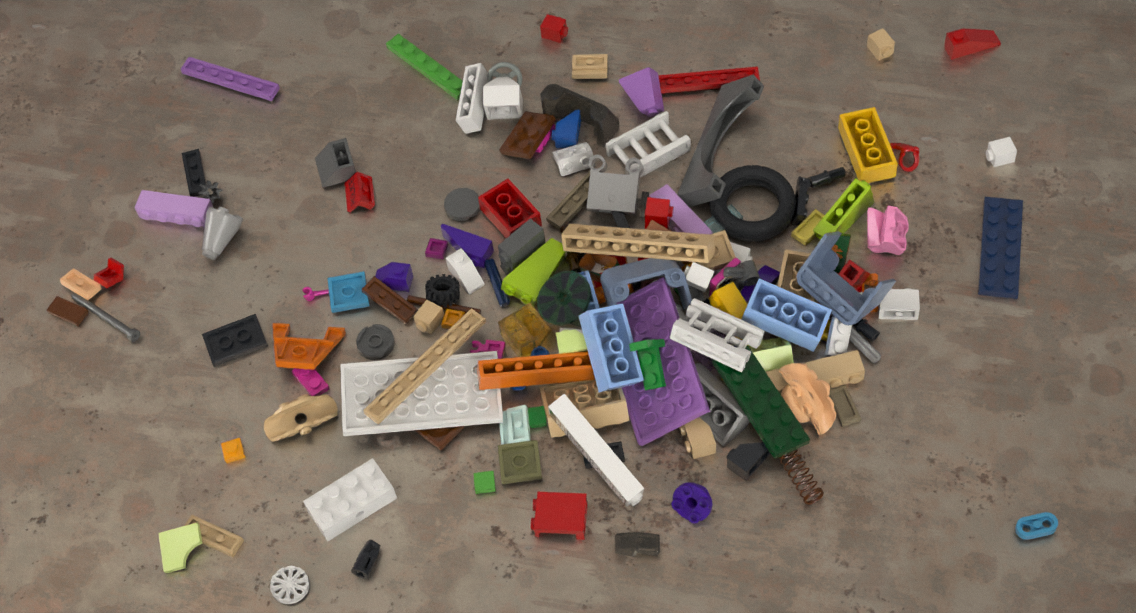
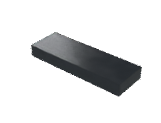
M195 149L182 153L190 197L200 196L198 194L202 190L200 184H207L200 150Z

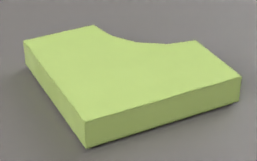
M193 523L158 533L163 571L170 573L186 568V560L189 553L196 546L202 544L200 524Z

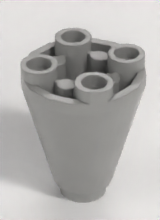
M209 207L206 212L202 255L216 260L217 256L222 253L241 227L243 218L238 215L229 214V210L223 207H219L218 210Z

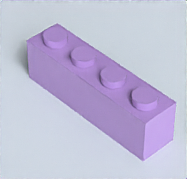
M668 184L649 195L651 198L669 199L670 206H674L673 218H670L672 232L713 234Z
M146 190L141 191L135 205L139 218L144 220L173 222L179 225L187 224L195 227H205L207 209L213 207L210 199Z

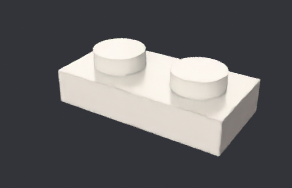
M836 317L831 318L824 355L830 357L847 353L852 325H844Z

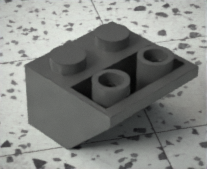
M346 138L329 142L315 157L323 188L345 182L356 173Z

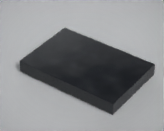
M256 314L202 334L214 367L268 347Z

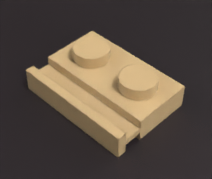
M608 54L573 55L572 79L607 78Z

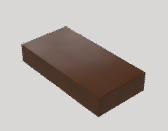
M56 296L46 309L48 314L77 327L89 313L86 308L59 296Z

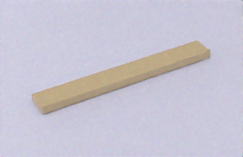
M471 308L363 410L364 414L379 425L486 323V319Z

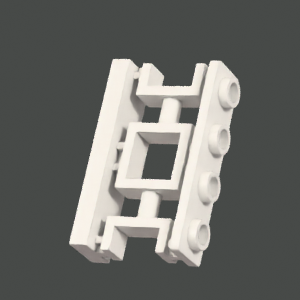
M694 298L686 312V316L691 318L690 321L687 322L680 318L676 320L670 335V339L742 372L751 355V351L745 349L746 346L750 345L757 349L762 342L764 330ZM713 328L727 336L723 339L709 331Z

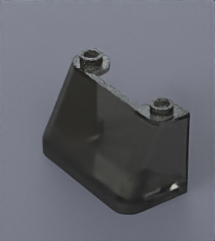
M549 84L540 93L543 114L554 115L555 119H563L575 110H580L581 121L596 127L594 135L598 136L597 145L604 148L620 127L619 118L605 105L560 85Z

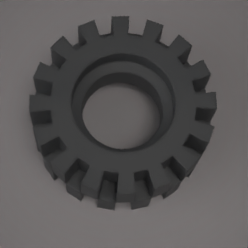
M438 274L436 278L432 276L430 280L426 281V299L430 302L447 308V305L453 306V303L456 304L457 300L460 299L459 281H456L455 277L452 278V275L446 277L445 274H442L439 277Z

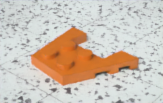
M273 323L276 367L314 370L346 335L345 328L328 327L324 339L288 337L290 324Z

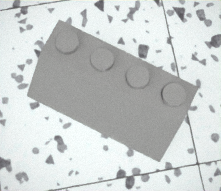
M696 363L695 366L710 412L700 416V418L710 426L714 439L722 446H726L746 429L750 421L731 391L701 363Z

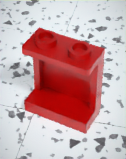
M537 491V499H533L535 518H531V530H534L535 537H540V533L576 534V540H585L588 506L587 494Z

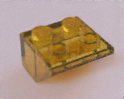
M531 303L498 321L501 336L518 357L531 355L533 349L541 346L552 331Z

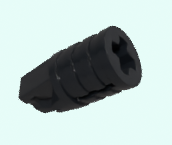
M373 540L366 542L351 569L355 576L368 579L377 560L380 544Z

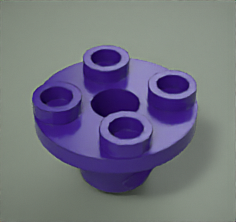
M692 482L679 485L673 493V501L671 503L672 508L691 523H698L707 518L713 506L708 490L704 486Z

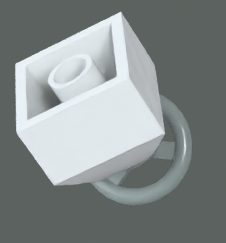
M499 62L491 67L487 76L488 83L483 86V107L487 120L520 119L523 115V98L520 90L523 80L521 71L512 63ZM502 67H507L512 69L513 71L509 72L508 74H501L496 70ZM516 75L517 83L514 80H512V78Z

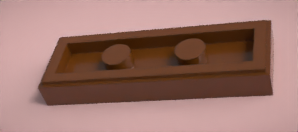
M375 276L362 288V292L405 325L408 324L418 311L416 307Z

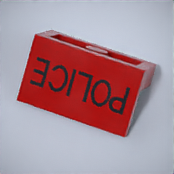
M356 172L345 182L347 212L349 213L358 206L370 210L375 206L372 177Z

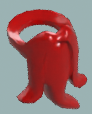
M890 143L892 149L901 151L898 160L900 168L907 172L915 170L919 164V148L905 143ZM911 151L914 162L912 166L905 167L902 163L903 157L906 152Z

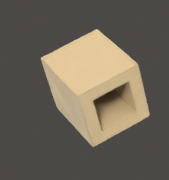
M883 28L868 35L867 48L878 61L894 54L895 41Z
M426 300L414 315L416 327L420 331H426L432 335L443 320V309Z

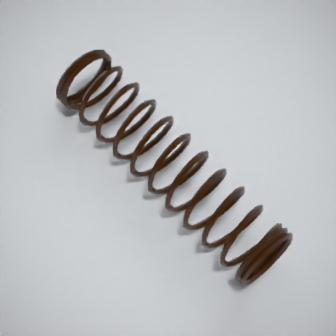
M798 449L788 456L778 457L781 458L780 463L785 465L784 470L789 471L788 476L793 478L792 483L796 485V490L801 491L800 497L804 498L803 502L805 504H813L823 497L824 492L820 487L810 491L805 497L802 496V491L812 489L817 485V481L808 483L802 490L798 489V485L809 482L813 478V474L803 477L798 483L794 482V478L807 474L810 468H803L794 477L790 476V472L802 468L806 463L805 461L798 462L790 470L786 469V465L793 464L801 459V454L793 456ZM793 456L786 463L782 462V459ZM800 456L797 460L789 463L795 457ZM801 463H804V464L801 465L800 467H798V468H796V469H793L795 466H797V465H799V464H801ZM808 469L805 473L797 476L800 472ZM809 476H812V477L809 478L808 480H806V481H804V482H801V481H803L805 478H807V477H809ZM815 483L813 486L805 489L810 484ZM820 493V495H818L816 498L810 501H806L808 498Z

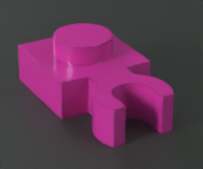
M486 340L485 344H481L479 341H472V346L478 349L470 350V353L497 351L498 359H503L506 344L504 341Z

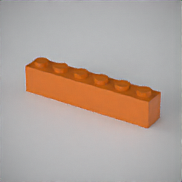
M588 351L479 360L477 367L479 390L595 380Z

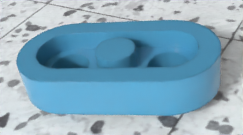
M1049 512L1022 517L1017 521L1015 531L1020 538L1025 540L1051 535L1058 527V519ZM1046 523L1050 527H1044L1043 524ZM1023 528H1027L1029 532L1023 531Z

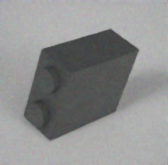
M531 218L498 245V256L501 261L500 267L506 274L511 273L546 243L544 229Z

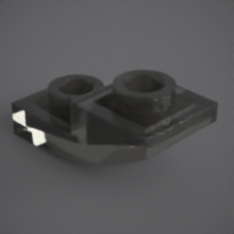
M642 532L617 533L615 535V554L635 557L637 553L658 556L660 553V535Z

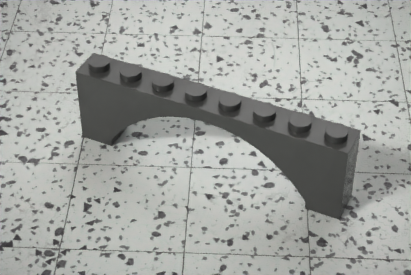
M754 75L721 86L677 194L688 207L721 198L726 183L713 173L714 155L719 142L731 124L753 102L760 99L764 85Z

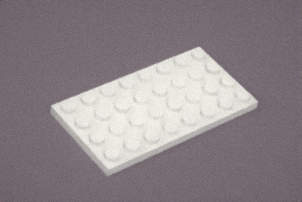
M497 351L451 355L379 425L366 416L363 410L418 358L341 364L343 436L503 423L500 388L479 390L477 376L478 361L498 359Z

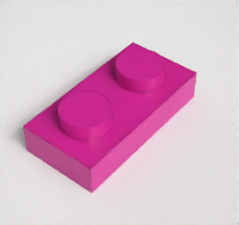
M294 368L291 370L310 396H320L330 390L329 385L315 369Z

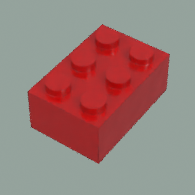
M509 178L478 197L480 210L505 238H508L530 218L539 226H542L540 212Z

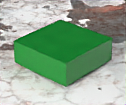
M544 406L528 408L530 428L547 426Z

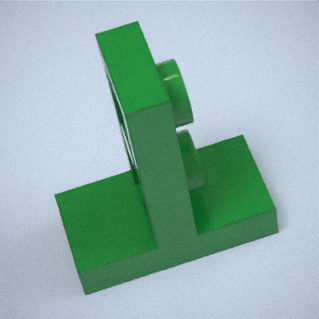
M664 339L630 343V352L638 351L645 390L666 387L659 348L666 347Z

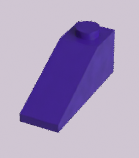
M441 224L440 227L445 240L456 251L462 249L472 260L475 267L485 268V260L490 259L494 252L492 240Z

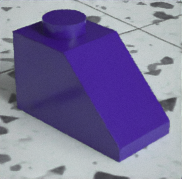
M391 262L376 271L375 277L392 290L409 292L413 273L410 264Z

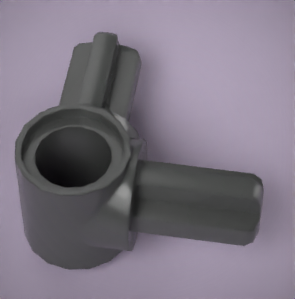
M752 260L744 261L738 267L724 268V277L737 278L734 284L739 292L744 286L754 285L760 279L755 262Z

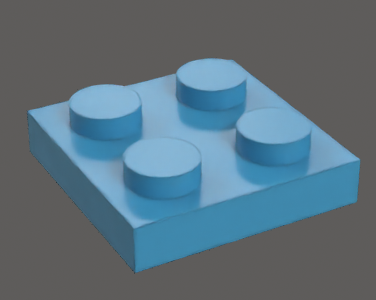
M365 271L327 278L332 313L370 306L369 297L362 292V288L367 284Z

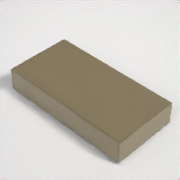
M843 385L830 389L829 397L833 400L834 409L841 426L861 421V416L847 386Z

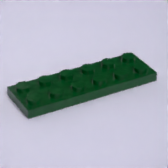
M747 345L745 349L751 351V349ZM752 351L749 361L746 362L742 372L713 359L714 367L774 459L809 444L810 438Z

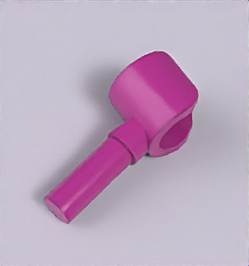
M310 287L302 289L304 294H307L303 295L307 301L314 300L315 296L329 294V289L313 291Z

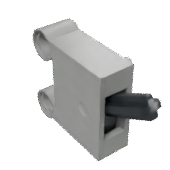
M601 155L592 156L589 159L591 170L587 210L612 213L618 227L630 228L624 214H637L640 176L644 171L641 161L638 158H631L626 162V170L629 175L604 173L607 169V163ZM596 161H602L603 164L600 168L596 169L593 167ZM632 164H639L638 171L632 172L630 170Z

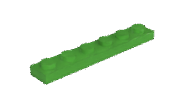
M397 34L386 43L390 51L456 100L460 99L463 83L460 78L400 34Z

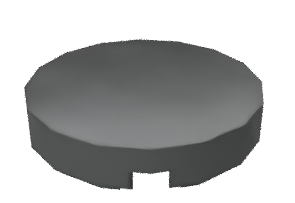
M458 188L451 191L444 200L446 213L451 219L456 221H466L472 216L475 217L480 211L479 195L469 188Z
M374 324L369 328L365 327L357 336L356 345L361 356L370 360H379L392 352L395 340L388 327Z

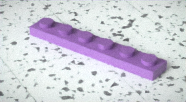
M188 57L181 68L182 74L269 101L274 99L280 89L277 83L192 57Z

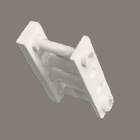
M665 111L619 137L611 139L606 143V154L609 157L616 153L626 165L629 157L622 149L631 145L642 158L640 161L644 171L640 176L641 178L691 150V139L687 135L681 138L677 137L668 126L669 113ZM662 129L672 143L663 146L653 133ZM647 137L657 151L647 154L638 141ZM632 164L630 170L632 172L638 171L639 164ZM625 167V175H629Z

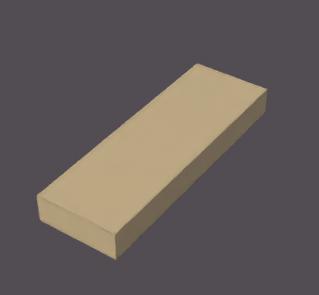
M191 515L184 525L200 524L202 543L231 557L235 556L244 542L242 537L194 515Z

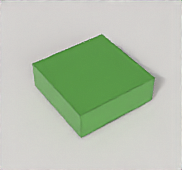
M494 471L473 473L476 494L496 492Z

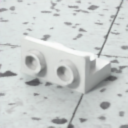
M587 142L552 152L561 176L590 168L589 159L593 156V152Z

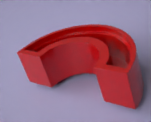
M647 197L645 229L653 220L669 230L670 218H673L674 206H670L669 199ZM638 257V261L644 260V259H648V258Z

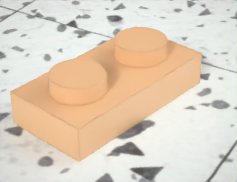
M74 268L60 278L62 285L86 300H89L101 290L99 283Z

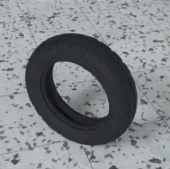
M760 165L737 167L725 173L720 178L726 183L721 198L710 201L711 215L717 226L722 231L725 230L727 235L748 242L764 241L780 234L791 222L796 209L795 193L787 179L779 172ZM756 185L772 191L778 199L779 206L773 215L764 220L746 221L734 216L729 211L726 202L730 194L736 189L743 186Z

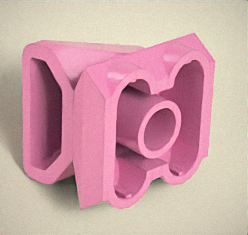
M887 206L884 213L874 208H868L867 247L872 252H889L900 255L906 250V233L909 229L908 218L898 207Z

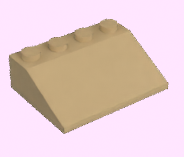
M596 380L555 383L539 387L551 438L566 435L549 415L548 406L563 394L568 397L593 428L600 429L604 426L622 424L629 421L627 403L622 388L599 393Z

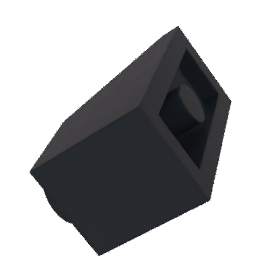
M764 442L740 444L736 449L733 448L726 457L727 468L747 481L771 453Z

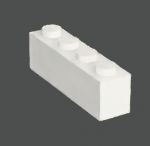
M482 63L465 67L456 115V122L465 134L481 131L485 111L483 107V86L488 83V72Z

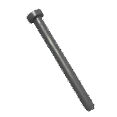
M77 293L71 294L72 299L126 334L127 339L131 342L137 341L140 337V331L136 328H129Z

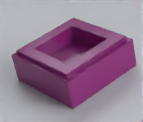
M430 238L425 256L444 259L449 245L448 241Z

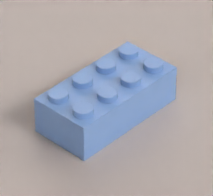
M758 279L741 320L814 352L820 342L832 309L762 279Z
M618 304L588 310L579 315L599 393L644 381L636 351L630 352L629 344L634 342L624 305Z

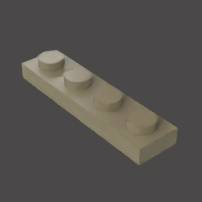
M590 171L546 217L549 224L560 230L587 204Z

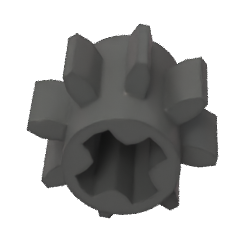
M207 180L206 185L200 184L202 190L198 194L203 195V198L210 199L211 203H214V199L221 198L219 192L223 190L217 188V182L211 184V181ZM209 188H210L211 191L213 192L212 195L209 194V192H208V189H209Z

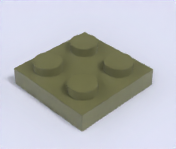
M537 440L498 445L502 484L542 479Z

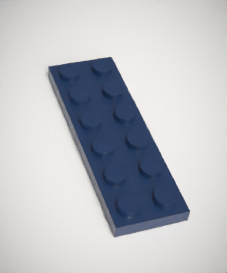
M986 196L984 198L978 295L1018 298L1023 200Z

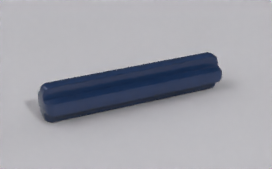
M492 258L485 260V268L499 305L501 307L508 306L510 300L508 295L501 290L503 281L495 260Z

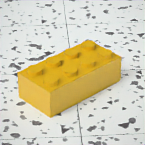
M875 107L840 114L838 129L858 180L871 183L896 177L898 163Z

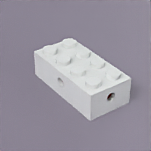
M372 458L303 502L308 513L328 542L397 499L393 486Z

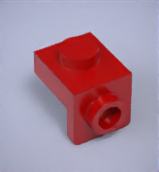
M112 257L109 258L108 266L94 274V281L105 288L113 286L123 280L124 265Z

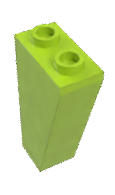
M855 178L813 229L815 236L821 240L824 234L839 231L844 234L875 203L871 186L866 181H859Z
M550 238L503 279L501 290L509 296H515L520 299L522 303L534 307L541 295L539 291L552 278L566 255V251H563V244Z

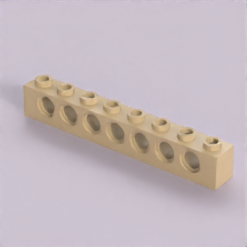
M569 224L561 234L563 251L702 263H709L715 253L714 235L580 224Z

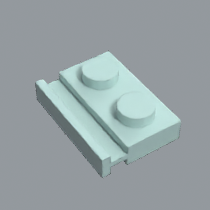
M521 405L502 411L503 423H499L501 445L531 441L527 406Z

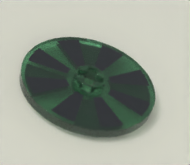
M563 271L553 275L544 283L539 291L537 298L539 314L545 321L556 326H564L579 319V315L585 313L589 306L591 287L581 274L574 271Z

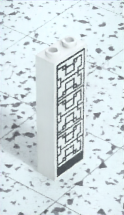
M563 394L548 406L549 415L625 506L628 507L630 504L635 506L643 497V486L568 397Z

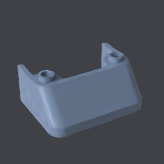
M839 231L826 233L798 271L797 282L821 305L832 309L831 313L844 325H854L881 303L896 280L880 281L876 288H868L861 295L834 271L838 266L839 257L832 250V247L842 233Z
M648 258L608 268L603 271L600 277L607 306L617 305L618 302L627 299L629 295L628 284L660 276L665 277L666 283L670 287L678 289L683 310L691 305L692 298L685 274L675 260Z

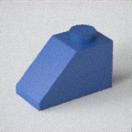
M575 110L556 123V129L552 130V141H555L556 148L564 149L578 144L581 126L580 110Z

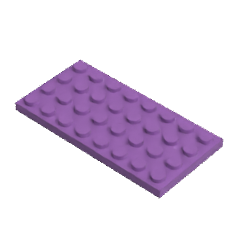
M664 277L629 295L626 300L617 303V305H624L633 342L664 339L666 346L659 348L666 387L645 390L643 381L631 386L622 387L637 443L640 446L710 412L690 348L670 339L673 324L679 319V315L670 287Z

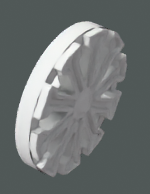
M292 565L283 567L272 576L270 591L278 602L293 604L306 596L310 586L309 578L305 571L299 567ZM291 594H294V599L290 598Z

